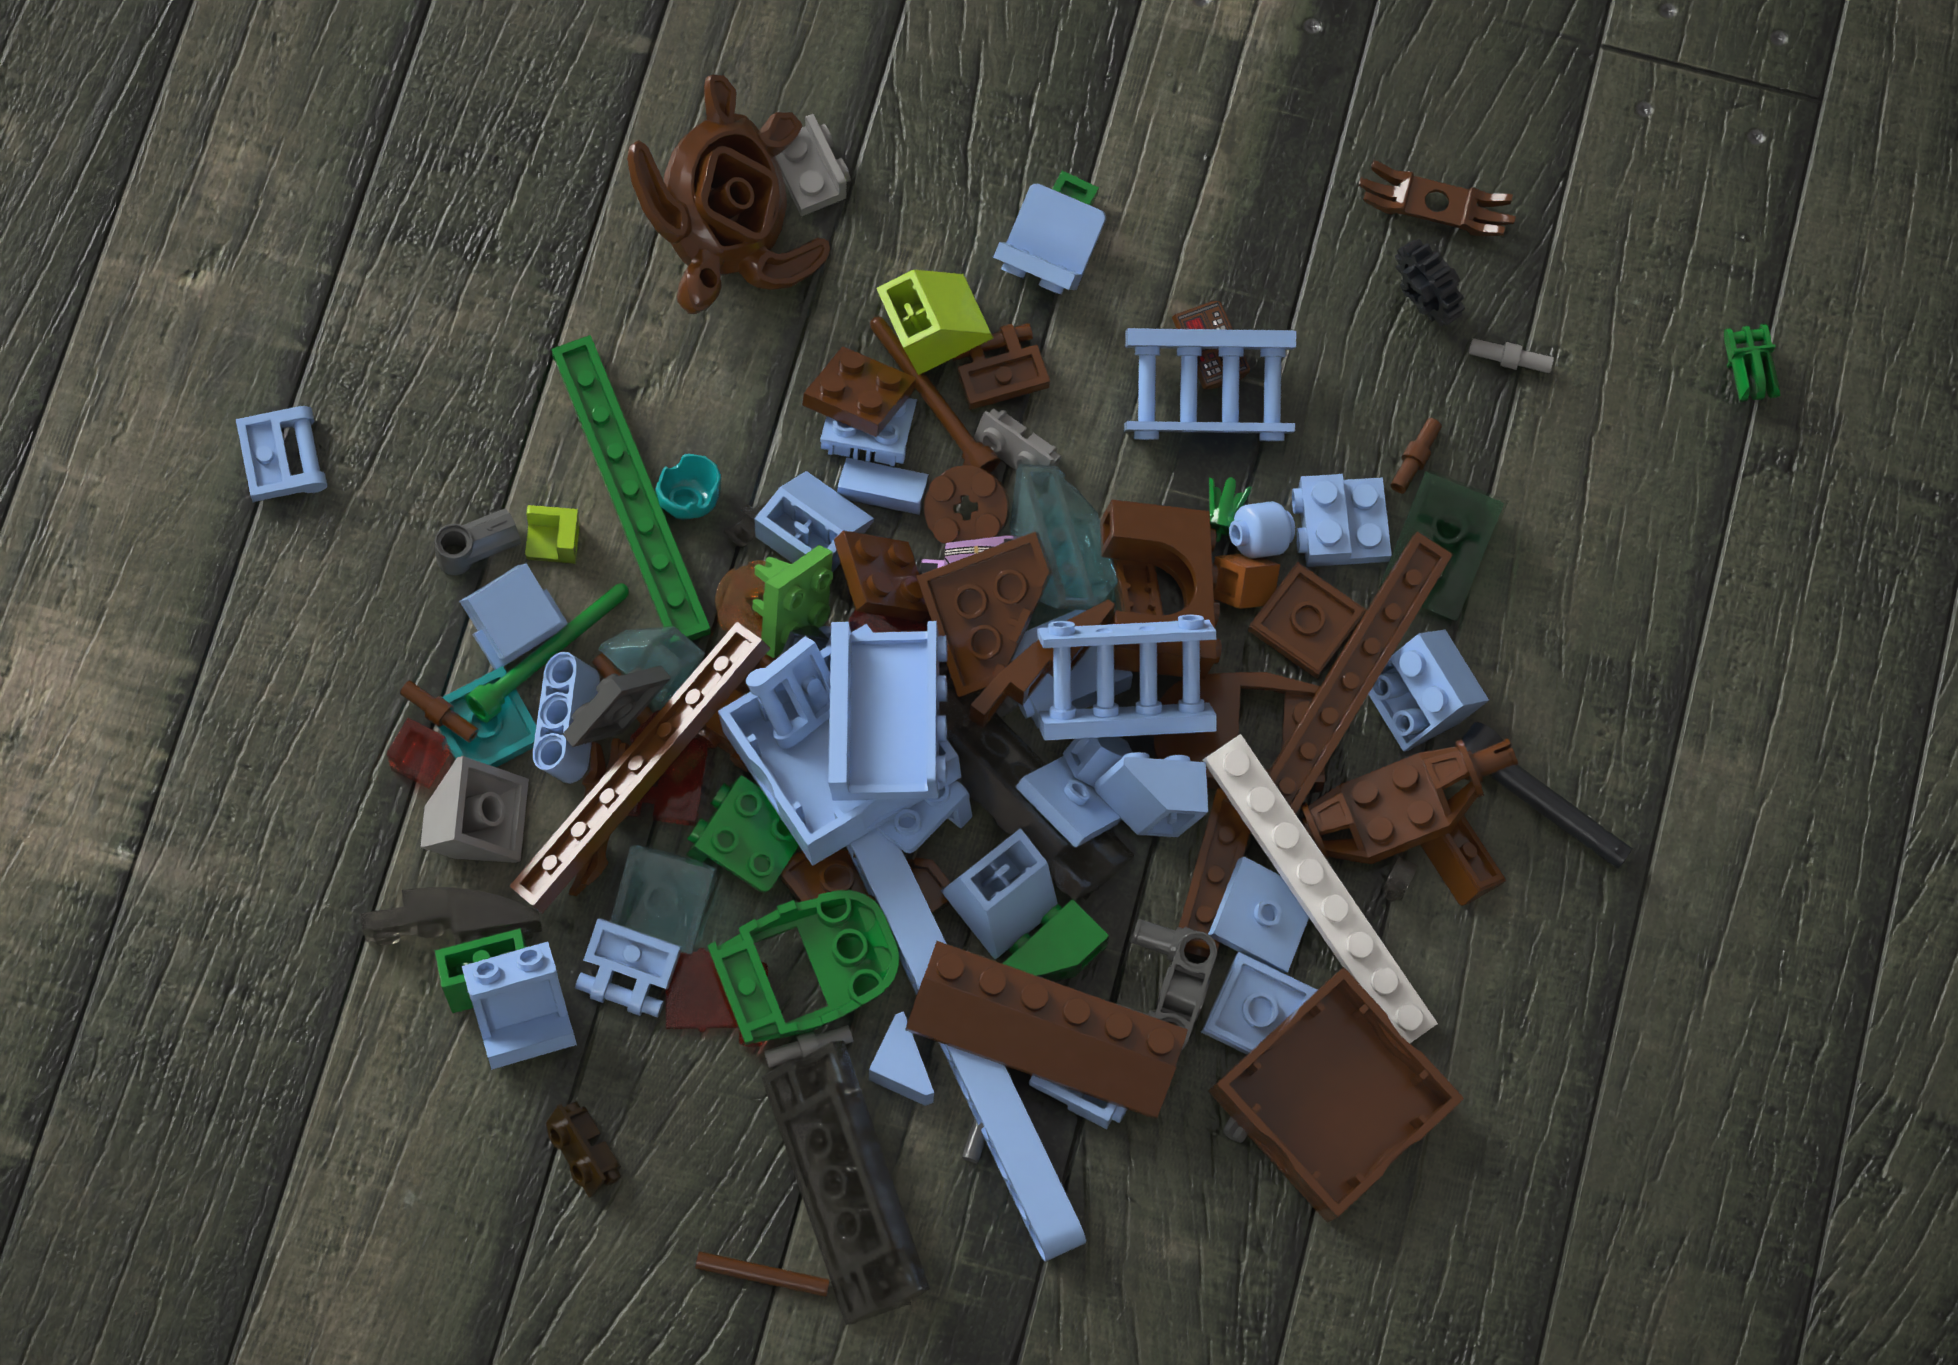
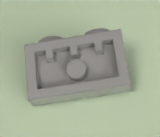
M814 114L805 116V126L801 128L796 139L782 153L775 156L784 182L801 217L846 199V182L851 180L844 160L842 158L836 160L831 150L834 144L825 124L819 126Z

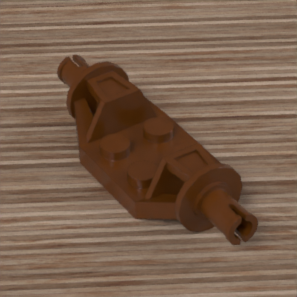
M1460 739L1455 742L1456 747L1417 753L1342 783L1309 806L1306 802L1302 803L1301 809L1304 817H1301V823L1325 859L1333 857L1373 864L1452 832L1476 798L1484 796L1480 784L1483 782L1482 777L1512 765H1518L1509 739H1504L1500 743L1472 753L1471 750L1467 751L1463 741ZM1464 778L1470 781L1448 801L1446 800L1443 792L1444 789ZM1347 828L1350 829L1353 839L1322 841L1324 834Z

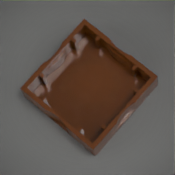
M1345 967L1334 974L1208 1090L1327 1223L1339 1217L1384 1174L1387 1167L1409 1146L1420 1141L1464 1099L1431 1061L1399 1034L1388 1018L1387 1013Z

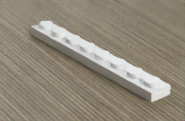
M1238 735L1204 758L1202 761L1206 762L1207 768L1342 967L1346 968L1387 1013L1388 1018L1399 1034L1410 1044L1436 1026L1438 1023L1242 735Z

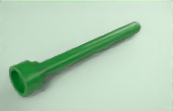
M623 583L616 584L495 684L478 685L465 696V700L473 714L485 723H488L502 711L501 706L505 703L504 698L548 663L551 657L560 653L628 597L629 588Z

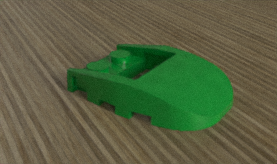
M837 890L818 894V898L797 903L794 900L777 906V910L758 920L753 919L739 927L740 934L717 946L714 941L707 945L745 1045L812 1032L845 1016L882 995L893 982L899 966L898 947L884 912L873 899L853 890ZM797 928L828 1006L785 1023L754 943Z

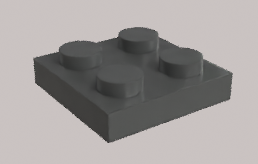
M661 665L644 670L638 667L630 673L620 676L616 673L609 675L596 687L598 694L591 702L583 704L573 713L571 717L573 722L564 731L563 736L572 747L623 734L669 682L671 677Z

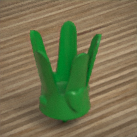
M1209 477L1210 528H1215L1217 542L1220 541L1221 535L1230 536L1229 527L1234 521L1235 513L1241 506H1244L1252 490V487H1247L1244 493H1237L1234 497L1236 481L1233 477L1226 480L1222 496L1220 488L1215 487L1214 479Z

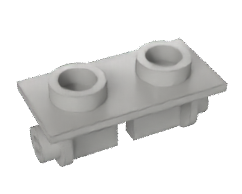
M992 409L990 412L985 411L973 437L977 443L982 442L984 446H990L999 459L1040 487L1049 468L1054 469L1062 457L1056 452L1057 447L1050 445L1035 433L1028 439H1025L1022 435L1027 428L1009 416L1006 411L1001 410L999 412L996 409Z

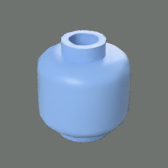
M1277 502L1248 504L1241 506L1235 513L1234 521L1229 527L1231 542L1237 546L1240 553L1249 559L1283 554L1293 541L1295 523L1290 512L1286 511Z

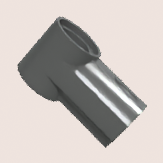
M504 508L464 525L453 523L440 528L434 541L437 565L443 572L449 575H460L467 572L473 563L521 544V539L511 514ZM451 545H460L464 548L458 554H449L444 551Z

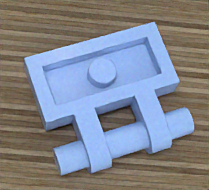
M598 918L584 961L600 967L596 977L581 972L575 989L589 993L592 1000L603 1003L606 999L628 1007L627 1012L640 1016L643 1012L658 1018L664 1001L648 996L651 984L664 989L669 988L682 947ZM614 971L636 978L634 989L630 990L611 983Z

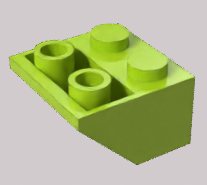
M913 269L876 288L903 349L918 375L993 339L964 274Z

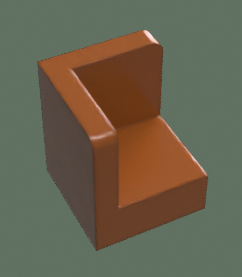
M1242 554L1215 556L1214 565H1217L1218 568L1217 584L1213 590L1215 600L1239 609L1264 606L1276 591L1280 564L1262 557L1249 559Z

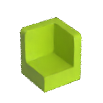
M528 505L526 513L528 520L526 558L528 560L576 564L580 532L578 509Z

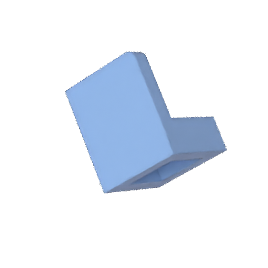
M1120 737L1074 739L1063 752V755L1074 777L1095 788L1094 783L1123 758L1124 755L1133 752L1127 741Z

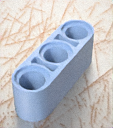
M569 652L555 654L550 658L544 670L533 747V761L544 772L564 783L571 784L580 780L587 771L591 742L572 747L563 736V733L573 722L571 718L573 713L583 704L591 702L598 694L596 687L600 683V676L597 670Z

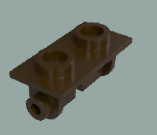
M573 1102L565 1108L562 1104L558 1105L545 1123L548 1128V1136L552 1144L562 1151L569 1163L573 1180L576 1184L582 1186L588 1197L591 1198L603 1182L606 1186H609L622 1177L618 1171L621 1166L606 1141L591 1147L589 1141L599 1137L601 1133L585 1106L580 1107L578 1102Z

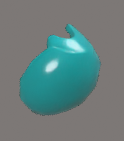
M684 454L676 466L672 468L665 466L655 489L660 507L681 520L700 518L710 513L716 506L721 493L722 477L717 464L706 456Z

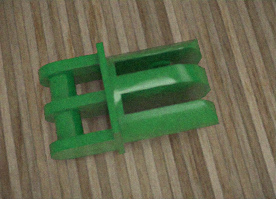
M1761 324L1759 329L1753 330L1749 326H1744L1742 331L1733 332L1731 328L1725 329L1724 342L1728 356L1727 368L1733 369L1739 402H1746L1749 398V393L1753 400H1762L1765 397L1766 390L1769 398L1781 396L1772 356L1776 346L1772 344L1768 325ZM1761 341V346H1754V342ZM1743 343L1744 348H1736V344Z

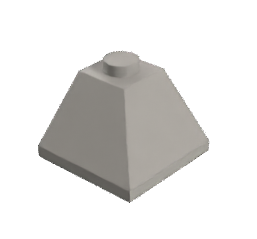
M465 756L457 757L425 805L420 848L453 859L520 862L529 779Z

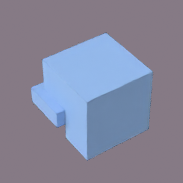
M526 563L515 566L459 601L476 629L479 630L472 635L494 670L501 666L504 667L555 635L568 624L548 590L541 588Z

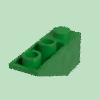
M1072 899L1064 907L1057 904L1049 910L1041 920L1044 926L1032 937L1028 933L1021 936L1010 948L1009 952L1012 955L1003 964L1052 982L1077 976L1107 948L1109 935Z

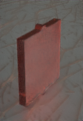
M699 948L697 952L680 953L669 988L666 989V1029L698 1028L699 1032L703 1033L707 1028H739L709 952H706L704 948Z

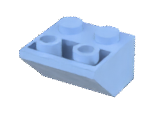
M807 471L782 485L754 519L755 537L792 563L818 545L833 552L832 572L841 563L834 539L843 530L864 534L874 522L873 517Z
M1446 629L1419 633L1390 657L1368 694L1403 752L1409 751L1460 724L1489 701Z
M1128 753L1094 783L1095 792L1137 835L1179 837L1208 813L1206 762L1190 761V757L1185 755H1173L1165 759H1151L1147 753Z
M1021 828L941 890L994 960L1007 951L1021 936L1029 933L1039 925L1047 912L1057 905L1048 862Z

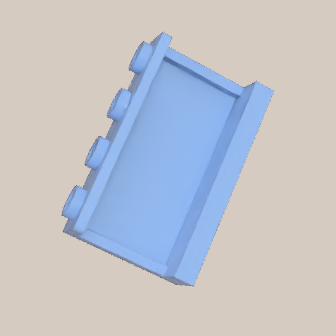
M928 621V631L851 633L849 622H831L829 787L833 801L939 798V782H947L946 756H939V742H947L946 715H939V702H947L946 675H939V662H947V636H939L937 621Z

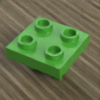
M818 545L792 564L773 557H767L765 566L760 564L755 566V575L765 582L763 601L760 599L753 600L752 609L763 617L761 639L771 648L766 653L770 657L775 658L782 653L791 630L808 625L820 628L828 620L830 615V584L833 579V572L831 571L833 552Z

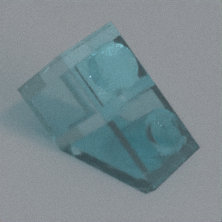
M674 626L625 630L603 642L598 649L617 668L623 670L626 674L638 667L644 670L661 665L671 679L654 697L659 703L670 699L696 670L706 654Z

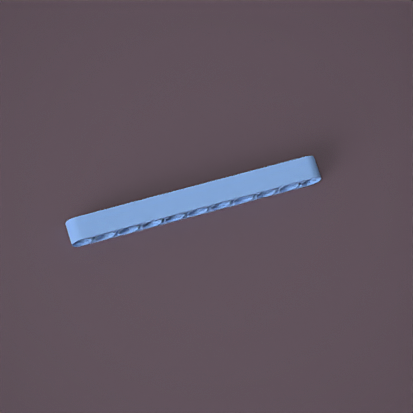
M874 829L846 847L868 894L875 897V902L885 914L898 947L900 962L917 995L936 941L945 944L946 942L902 850L878 830ZM939 1043L978 1125L981 1122L984 1125L981 1129L984 1139L1042 1259L1048 1261L1085 1244L1086 1238L1081 1224L1006 1067Z

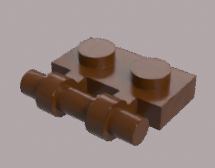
M1012 323L1000 326L998 332L991 333L993 339L952 358L953 361L968 357L971 361L969 364L958 366L957 370L970 410L1047 389L1050 386V380L1038 345L1021 349L1020 342L1033 339L1029 323L1016 327ZM1002 347L1007 352L987 359L984 356V352Z

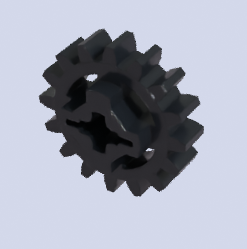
M1420 239L1412 240L1399 248L1395 259L1399 263L1396 269L1403 277L1400 287L1405 297L1410 298L1417 306L1419 313L1427 314L1430 321L1436 320L1439 326L1444 324L1447 326L1462 316L1465 306L1461 302L1464 296L1457 289L1460 279L1455 269L1451 268L1442 258L1441 253L1438 251L1432 252L1431 246L1428 243L1424 245Z

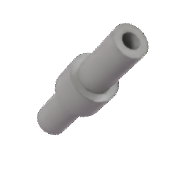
M1472 338L1469 350L1470 355L1501 362L1500 366L1515 370L1520 366L1550 373L1554 357L1522 350V345L1506 342L1504 346Z
M848 1025L817 1035L812 1031L796 1036L797 1041L766 1050L764 1054L769 1068L800 1058L805 1062L821 1057L820 1052L851 1043L853 1038Z

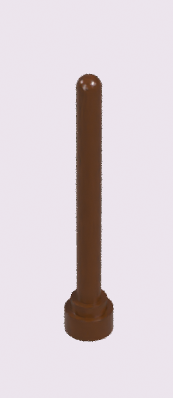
M879 316L874 317L870 322L871 330L904 373L916 377L915 389L963 451V465L980 467L989 473L994 471L999 465L1000 459L990 446H984L982 442L977 443L927 375L925 373L918 375L899 338L885 319Z

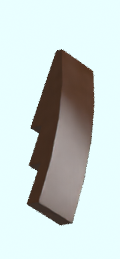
M1108 599L1067 621L1073 622L1075 626L1108 625L1114 614L1115 604ZM1039 640L1029 646L1006 666L970 705L969 719L984 728L1008 696L1023 706L1047 674L1054 677L1053 648H1043ZM1091 646L1071 647V671Z

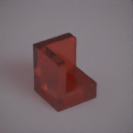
M407 718L389 748L387 758L392 771L429 789L450 754V750L445 736Z

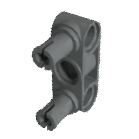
M1138 918L1130 943L1167 955V960L1171 961L1172 965L1168 967L1155 1006L1157 1008L1156 1012L1149 1010L1147 1014L1132 1008L1129 1009L1165 1022L1175 1023L1179 1027L1188 1029L1182 1047L1183 1050L1189 1040L1194 1022L1198 1020L1211 981L1209 977L1216 959V944L1211 936L1204 932L1187 927H1177L1176 930ZM1200 939L1209 946L1210 956L1204 963L1193 964L1186 959L1184 948L1191 940Z

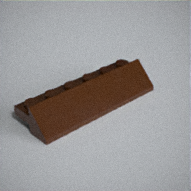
M936 941L905 1029L908 1032L1157 1119L1188 1032V1029Z

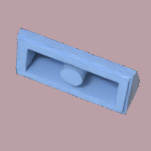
M846 457L837 493L850 501L920 515L929 474Z

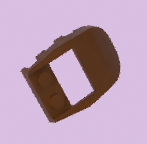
M1267 672L1207 674L1205 679H1200V699H1203L1204 703H1210L1216 713V731L1154 735L1155 759H1165L1173 755H1185L1190 757V761L1203 762L1204 758L1237 737L1239 730L1240 688L1272 690L1284 694L1282 750L1320 686ZM1183 679L1166 691L1159 701L1162 705L1178 704V701L1183 699ZM1206 766L1207 788L1221 789ZM1325 767L1313 785L1314 792L1323 791Z

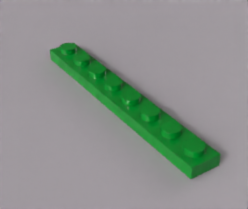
M591 335L552 348V356L670 647L674 648L711 634V628Z

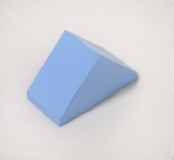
M903 1011L895 1014L869 1068V1080L926 1106L933 1103L934 1091L911 1032L905 1030L908 1021Z

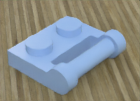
M298 406L236 419L252 502L300 492L316 493L327 488L326 475L320 471L311 427L314 423L311 407ZM293 427L295 429L303 469L302 474L291 476L282 428Z
M806 636L766 668L756 669L746 678V683L751 693L759 697L774 727L773 737L780 748L784 749L795 746L830 718V672L816 643ZM781 682L799 715L792 721L789 720L774 690Z

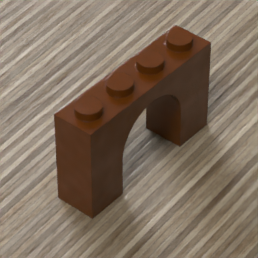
M1112 499L1100 520L1101 557L1150 563L1165 570L1181 588L1184 597V609L1170 615L1115 610L1108 625L1178 621V617L1182 615H1200L1204 617V620H1209L1215 629L1219 620L1220 606L1219 602L1214 601L1213 592L1217 584L1218 568L1217 565L1212 564V552L1216 544L1215 528H1210V511ZM1218 638L1216 640H1200V679H1205L1213 664H1218L1220 660L1222 645L1221 640ZM1182 641L1157 643V674L1183 677ZM1139 643L1114 645L1115 670L1140 672Z

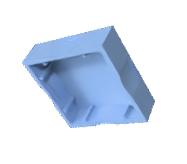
M865 624L851 633L873 632L871 631L869 626ZM831 645L820 651L829 672L831 670ZM781 682L774 690L789 720L792 721L799 715ZM749 692L718 710L725 736L812 866L894 818L900 811L909 809L924 800L875 799L833 801L829 787L830 718L795 746L783 749L777 745L773 737L774 727L758 696ZM948 740L947 742H939V756H946L947 782H939V790L962 777L958 755Z

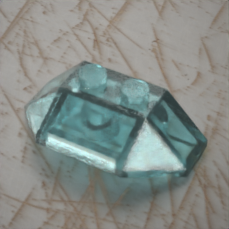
M1020 464L1016 471L1009 528L1012 536L1019 537L1035 531L1039 532L1053 572L1039 602L1057 609L1088 610L1102 603L1116 586L1118 579L1112 559L1101 557V530L1097 511L1078 489L1063 479L1065 474L1058 466Z

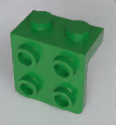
M740 775L731 786L723 783L710 802V805L716 809L709 820L705 821L700 818L687 837V840L693 844L686 855L699 864L708 857L759 892H767L773 887L799 845L762 789Z

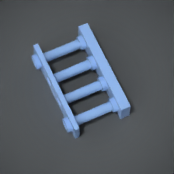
M1128 328L1125 331V348H1135V355L1139 356L1138 421H1126L1124 423V432H1134V439L1158 440L1159 432L1259 433V441H1285V434L1295 432V423H1281V358L1286 357V350L1296 348L1295 330ZM1160 348L1177 349V356H1181L1180 422L1155 421L1156 356H1160ZM1202 349H1219V357H1223L1222 422H1197L1198 356H1202ZM1244 350H1260V357H1265L1264 423L1239 422V357H1244Z
M1182 615L1178 617V621L1089 626H1075L1073 622L1055 621L1049 623V628H1037V637L1042 647L1053 648L1054 705L1050 707V711H1039V729L1044 740L1216 731V713L1210 703H1204V700L1200 699V640H1216V630L1209 620H1204L1203 616ZM1182 641L1183 699H1180L1178 704L1162 705L1161 702L1157 701V643ZM1139 643L1140 701L1136 702V706L1119 707L1118 704L1114 703V645ZM1096 646L1097 703L1093 705L1092 709H1076L1075 706L1071 705V647Z

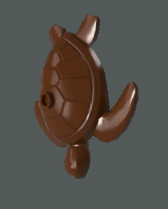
M710 75L706 77L704 97L707 120L697 125L680 140L671 154L664 179H662L651 152L645 143L640 140L629 146L627 161L631 182L643 212L656 231L671 243L675 252L688 266L681 278L677 291V302L688 314H699L713 304L722 288L720 276L740 273L754 287L767 290L790 288L812 276L826 262L830 252V244L824 238H816L781 254L771 251L782 230L787 207L786 187L775 156L782 153L796 139L801 131L802 123L791 112H776L769 117L759 130L748 117L734 113L736 108V90L724 75Z

